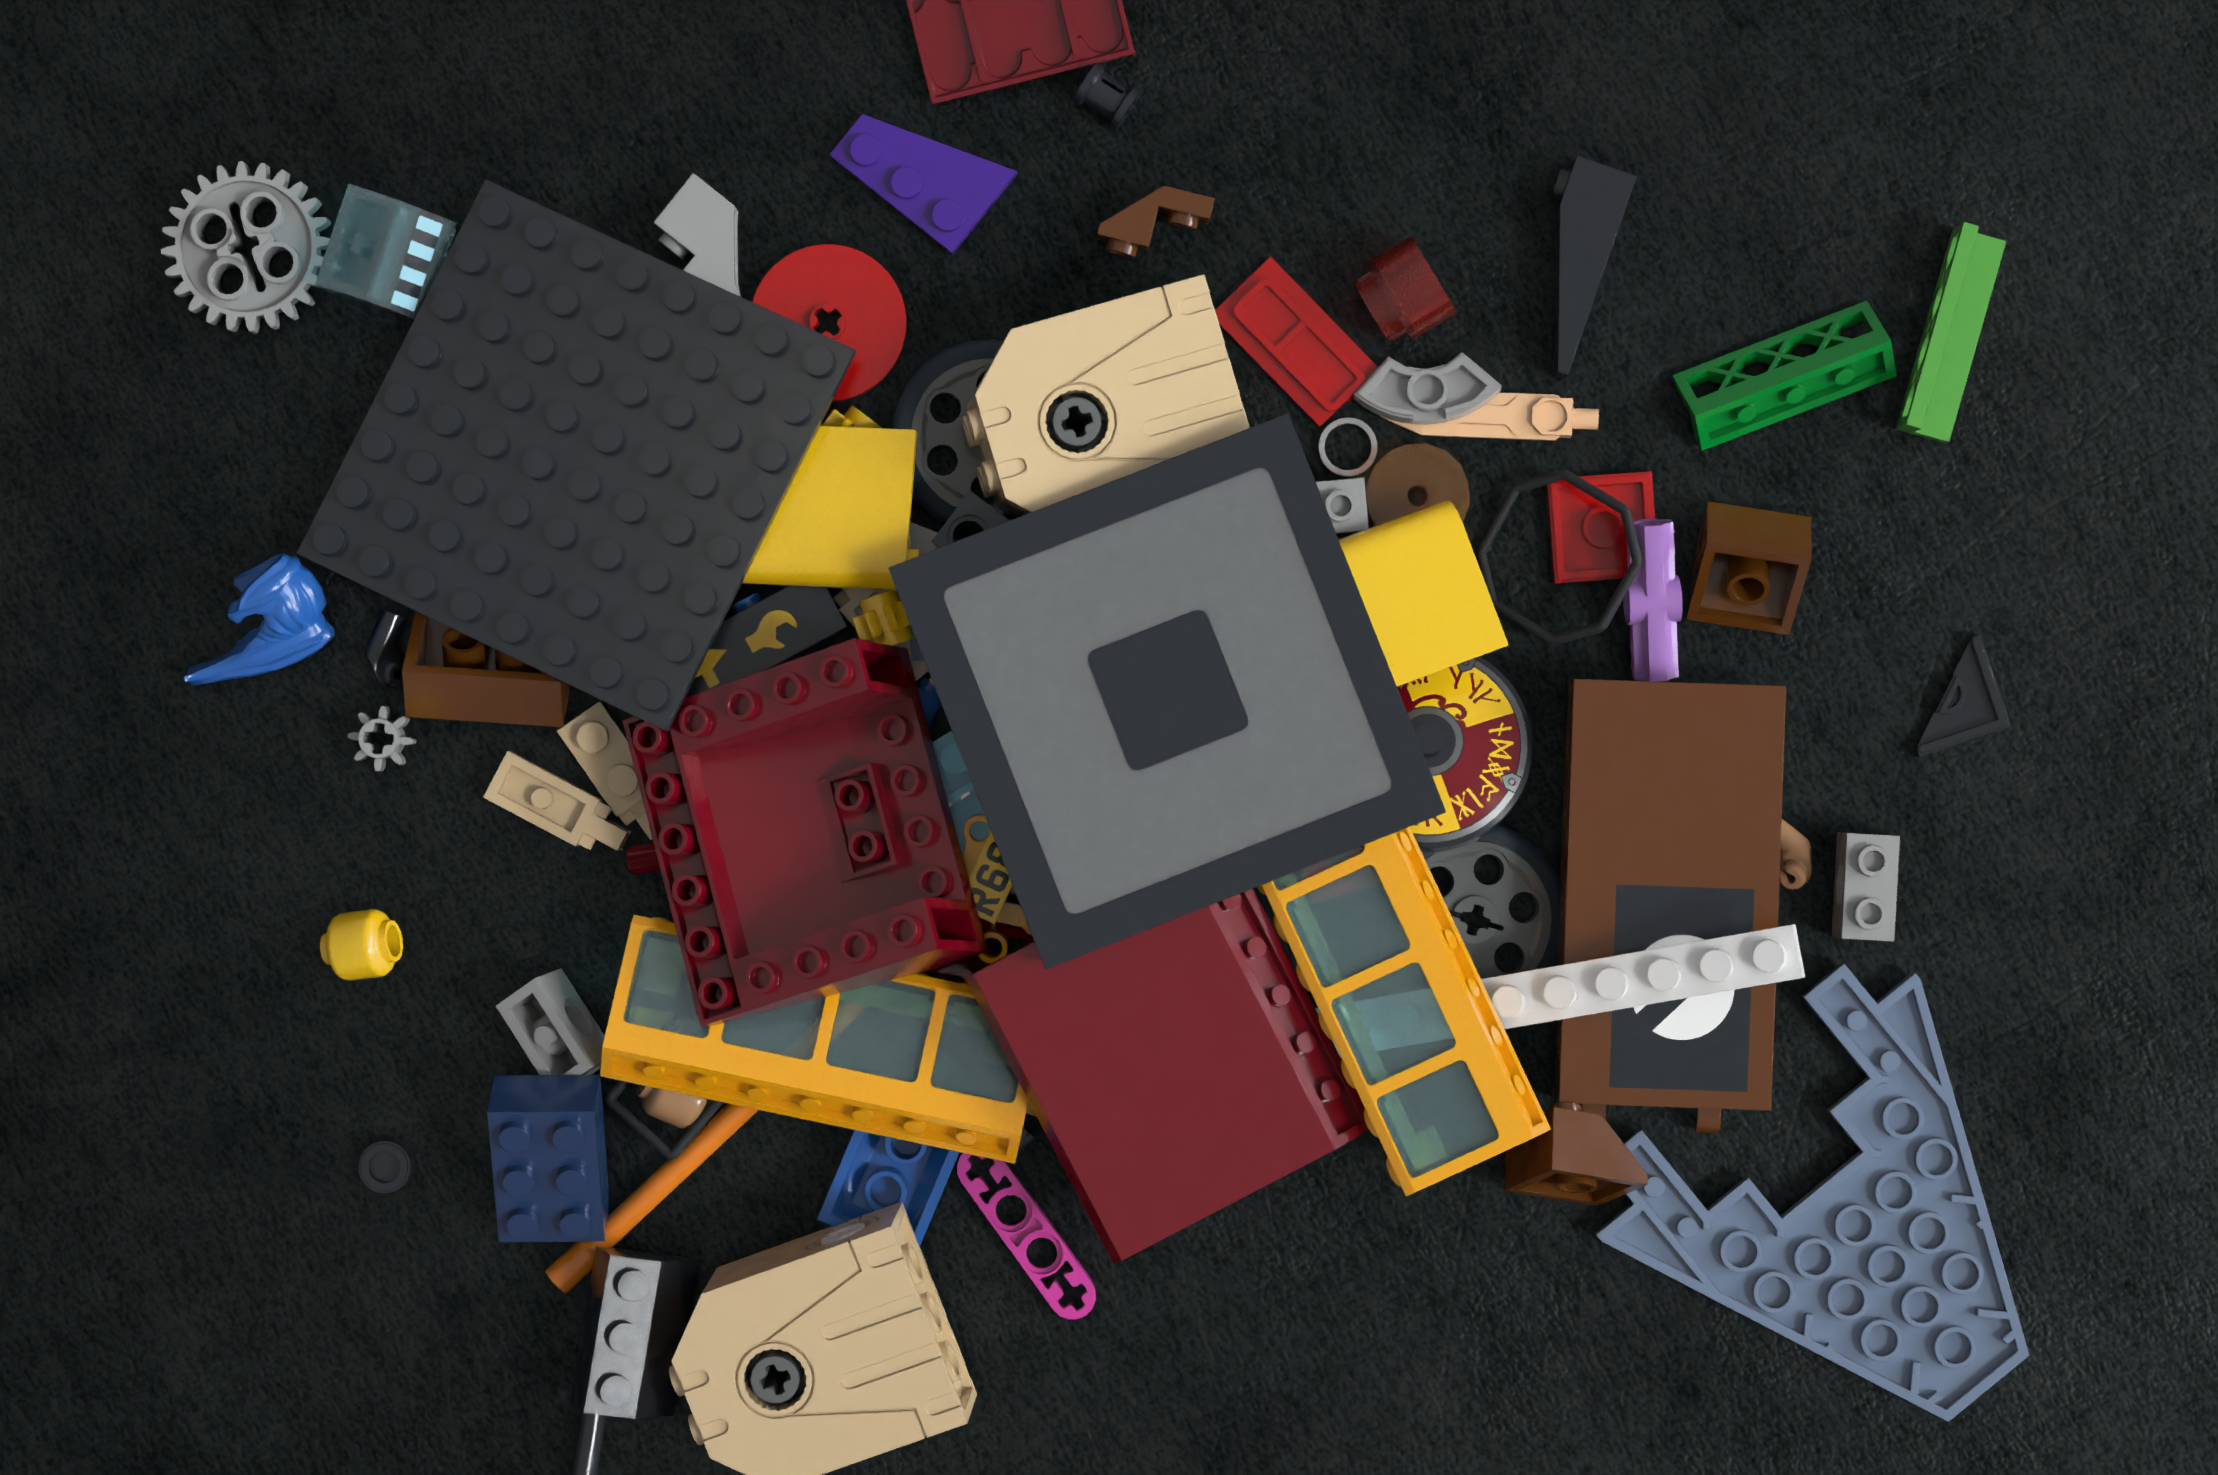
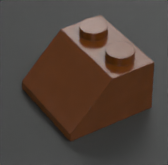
M1707 501L1696 544L1686 620L1789 635L1812 559L1811 517Z
M1559 1102L1551 1104L1550 1109L1543 1112L1551 1130L1506 1150L1504 1191L1599 1206L1648 1184V1174L1604 1117L1599 1114L1582 1112V1106L1576 1103Z

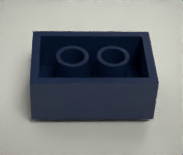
M600 1075L494 1076L487 1118L499 1242L605 1241L610 1197Z

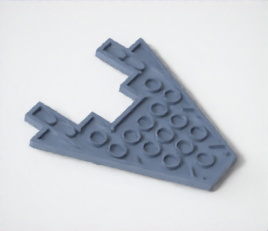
M1840 963L1802 994L1801 997L1867 1076L1827 1109L1859 1151L1779 1216L1746 1176L1708 1208H1705L1645 1133L1638 1129L1624 1140L1623 1143L1648 1174V1184L1627 1193V1197L1632 1202L1598 1229L1595 1235L1602 1242L1949 1422L2029 1356V1352L1921 979L1916 973L1912 972L1875 1002L1844 963Z

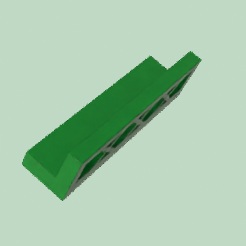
M1864 301L1672 376L1674 385L1690 413L1694 437L1701 450L1704 451L1896 377L1897 374L1891 339L1868 301ZM1864 322L1869 333L1853 339L1839 336L1842 329ZM1803 344L1819 346L1816 353L1804 358L1790 355L1794 348ZM1756 362L1770 365L1767 372L1757 376L1742 374L1746 366ZM1707 381L1721 384L1718 391L1700 398L1695 396L1691 388Z

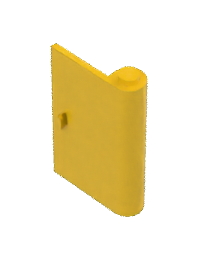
M820 426L742 583L896 590L888 568L922 555L921 549L912 548V541L909 536L917 431L909 429Z
M1445 500L1338 539L1396 686L1508 646L1458 511L1450 500Z

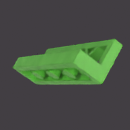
M1963 222L1952 229L1896 425V430L1945 444L1951 438L2006 244L2004 240L1978 233L1979 226Z

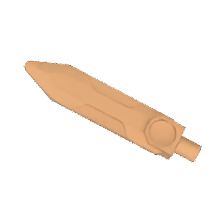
M1499 392L1480 409L1459 419L1444 423L1423 425L1384 419L1421 436L1556 441L1558 438H1571L1572 429L1598 430L1599 409L1573 408V398H1560L1558 395Z

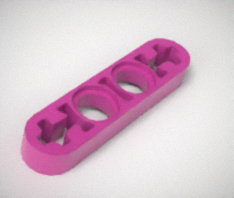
M961 1153L957 1163V1175L961 1183L1051 1308L1059 1316L1066 1319H1079L1086 1316L1093 1309L1096 1300V1291L1092 1279L1009 1164L1004 1161L994 1160V1164L990 1167V1174L997 1184L1003 1176H1006L1012 1184L998 1189L989 1201H985L980 1193L988 1191L990 1187L980 1175L973 1179L968 1176L967 1171L972 1166L969 1157L972 1155ZM1007 1195L1020 1197L1026 1205L1027 1212L1025 1218L1017 1224L1009 1225L1003 1223L996 1214L998 1201ZM1047 1238L1055 1244L1057 1256L1052 1264L1046 1267H1038L1029 1261L1027 1247L1034 1239ZM1065 1261H1068L1073 1268L1065 1271L1063 1274L1070 1285L1076 1287L1083 1284L1086 1288L1082 1293L1084 1304L1078 1308L1073 1303H1067L1063 1306L1059 1302V1299L1063 1296V1289L1056 1279L1052 1281L1050 1286H1047L1041 1279L1056 1273Z

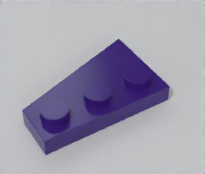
M863 114L830 154L834 161L952 255L1018 174L1013 169Z

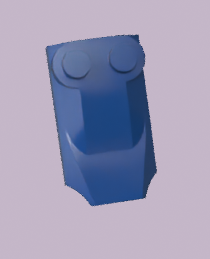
M880 1072L878 1073L879 1076L907 1081L905 1079L890 1076ZM854 1130L817 1220L821 1221L826 1229L843 1224L859 1216L862 1217V1215L873 1211H878L887 1206L903 1202L920 1247L960 1152Z

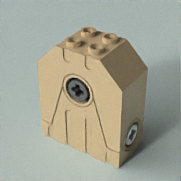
M1204 274L1164 285L1162 288L1157 287L1013 328L1009 331L967 405L968 411H966V416L962 417V425L967 442L970 447L978 445L983 459L981 466L976 469L985 498L993 496L997 508L1018 518L1250 428ZM1067 418L1071 424H1080L1082 430L1077 435H1075L1073 430L1064 431L1062 424Z
M903 1202L887 1206L878 1211L862 1215V1217L859 1216L848 1220V1222L835 1227L831 1226L716 1268L698 1300L671 1360L673 1365L669 1367L670 1379L675 1392L680 1397L686 1396L692 1414L688 1416V1421L693 1438L698 1445L705 1444L710 1459L745 1475H822L925 1439V1436L928 1438L968 1424L977 1392L969 1376L965 1361L948 1322L944 1307L927 1268L928 1266L921 1248L918 1245Z

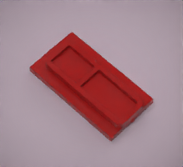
M1271 256L1245 282L1238 284L1237 289L1215 310L1219 325L1318 427L1323 425L1345 402L1351 401L1353 394L1378 368Z

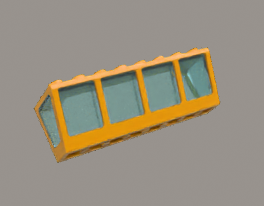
M1410 827L1257 887L1261 893L1267 896L1275 913L1273 920L1277 933L1284 942L1289 943L1297 960L1296 972L1301 984L1312 993L1320 1010L1318 1017L1321 1028L1329 1039L1334 1040L1341 1055L1343 1075L1348 1084L1357 1090L1365 1107L1364 1119L1370 1132L1380 1139L1386 1152L1388 1172L1392 1180L1402 1187L1406 1196L1551 1130Z
M633 915L602 1046L601 1077L1013 1164L1016 1163L1028 1099L968 983H957L933 978L920 972L711 1027H701L675 924L661 917L648 918Z

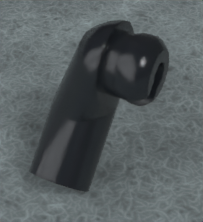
M381 609L365 647V657L376 679L382 685L390 688L403 686L402 669L405 659L396 642L406 619Z

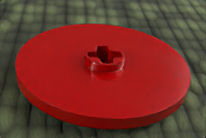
M822 244L797 250L784 257L768 271L754 295L753 303L814 331L820 324L816 315L822 310L829 315L834 314L836 311L842 315L837 321L840 329L839 333L832 336L831 333L825 331L822 335L855 349L856 354L832 402L854 398L875 387L892 370L903 349L907 318L899 288L881 264L854 248Z

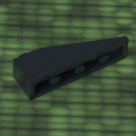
M1580 156L1573 160L1570 168L1561 165L1551 192L1552 196L1559 198L1555 210L1553 376L1564 379L1569 374L1637 178L1635 175Z

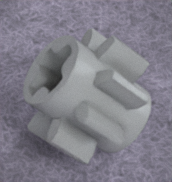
M381 706L379 719H372L370 715L363 712L359 713V719L364 725L360 732L348 734V738L358 740L361 750L356 753L354 759L362 761L369 756L375 758V771L384 770L386 758H392L395 763L404 765L406 760L400 752L405 745H413L417 742L412 737H406L403 730L409 723L410 718L404 716L396 721L390 720L391 712L388 706ZM382 724H385V733L392 734L394 741L393 745H385L382 753H380L379 744L371 743L372 733L381 732Z

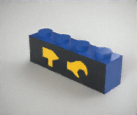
M779 585L781 591L762 600L758 592L731 606L735 615L722 622L685 698L786 663L850 629L829 588Z

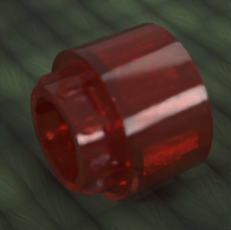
M1412 236L1368 261L1366 264L1370 272L1356 281V289L1388 340H1395L1405 333H1408L1411 339L1414 340L1457 313Z

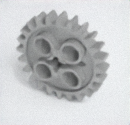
M243 161L238 162L236 176L231 177L230 173L223 166H217L218 181L212 183L200 174L197 178L202 191L198 195L186 189L181 191L183 197L189 203L187 208L170 207L169 209L180 220L178 227H163L162 232L175 239V245L161 249V254L177 261L175 265L165 271V274L170 278H183L184 280L177 286L174 293L181 298L194 294L195 296L191 300L188 309L197 314L208 306L206 322L214 326L226 315V327L231 332H236L242 319H245L248 330L256 334L259 331L260 321L265 318L271 328L277 330L280 326L279 313L282 312L296 321L299 319L294 304L300 300L313 307L315 302L307 292L310 286L324 289L327 286L316 275L318 269H329L334 266L332 262L321 256V250L334 247L335 242L330 238L321 237L319 232L331 225V221L326 217L314 218L312 216L321 207L322 203L320 200L311 198L302 201L308 187L301 181L287 189L290 174L284 170L278 172L274 179L270 180V167L265 163H260L254 176H251L248 165ZM263 202H273L277 211L273 223L267 227H256L253 221V213L256 207ZM235 203L240 207L245 234L252 240L259 242L258 246L252 248V255L266 285V289L263 292L257 290L251 261L237 251L245 247V242L231 212V206ZM222 218L227 227L225 237L217 244H207L203 234L205 226L213 219ZM281 251H288L293 257L291 271L283 277H273L269 266L271 259ZM230 268H240L244 279L241 288L233 294H224L220 287L221 276Z

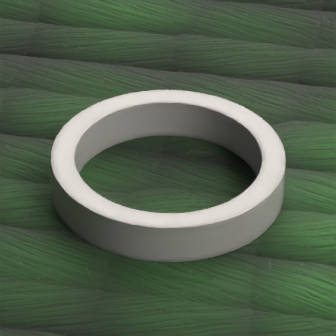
M1349 417L1337 419L1330 423L1320 436L1318 443L1319 456L1324 466L1336 475L1344 477L1359 475L1371 466L1376 457V436L1372 429L1359 419ZM1343 424H1352L1360 427L1368 435L1371 443V452L1368 460L1361 467L1354 470H1342L1335 467L1328 460L1325 453L1327 435L1335 427Z

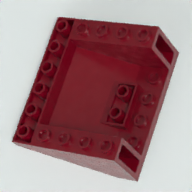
M856 638L685 698L668 732L635 716L622 720L701 1027H711L936 969L988 952L906 648Z
M1253 889L1047 970L1044 968L1033 941L965 977L1112 1263L1122 1261L1334 1151L1369 1130L1364 1119L1365 1107L1357 1090L1352 1088L1346 1081L1341 1069L1342 1059L1332 1040L1322 1030L1318 1013L1301 984L1296 970Z

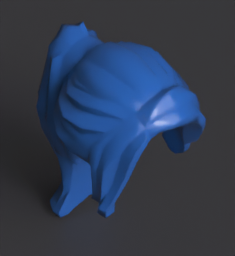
M279 553L235 576L233 579L234 586L242 594L238 600L231 603L228 610L229 620L240 623L246 616L252 614H261L264 620L258 628L251 630L242 640H237V646L229 652L210 661L190 667L187 676L183 678L185 683L190 682L192 685L256 676L295 664L314 655L335 636L334 628L326 621L322 614L327 605V600L322 586L313 573L300 563V559L296 555L290 556L285 553Z

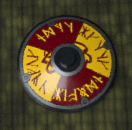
M1481 657L1473 658L1403 684L1401 691L1398 690L1446 810V813L1410 826L1421 852L1452 850L1470 844L1487 835L1515 807L1528 780L1532 763L1533 739L1526 708L1508 679L1497 668Z

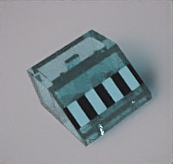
M348 183L315 284L326 291L415 320L449 252L457 223L403 201Z

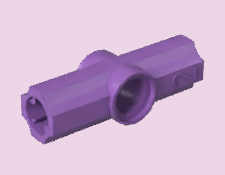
M1637 519L1633 522L1642 555V565L1623 598L1625 621L1627 625H1630V669L1634 680L1650 682L1668 681L1669 679L1679 677L1677 622L1682 619V590L1678 575H1675V531L1673 521L1670 519ZM1627 542V566L1629 568L1632 559Z

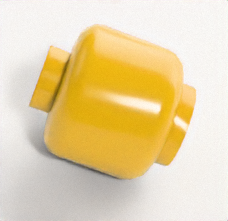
M376 909L338 914L330 921L327 933L323 934L320 941V952L323 961L327 965H331L332 970L339 978L349 981L385 976L393 969L395 962L400 960L403 951V938L398 924L390 920L383 911Z

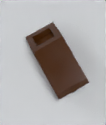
M1162 186L1100 223L1097 240L1107 242L1105 250L1108 252L1135 258L1137 250L1148 253L1158 213L1168 215L1166 220L1168 224L1196 230L1198 223L1209 225L1215 198Z

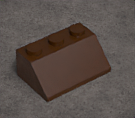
M415 611L402 669L406 717L563 727L570 693L569 684Z

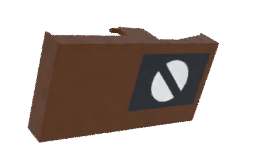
M1568 679L1559 892V965L1778 927L1786 686ZM1776 983L1557 1020L1555 1070L1551 1097L1558 1103L1582 1104V1112L1602 1115L1605 1120L1606 1105L1697 1108L1695 1133H1719L1721 1109L1771 1111Z

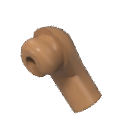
M1782 819L1779 883L1787 889L1795 890L1807 883L1811 877V844L1804 835Z

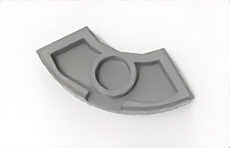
M1463 352L1447 364L1429 369L1406 367L1388 357L1354 393V400L1364 408L1384 418L1401 423L1429 425L1456 420L1471 414L1491 401L1501 391L1502 385Z

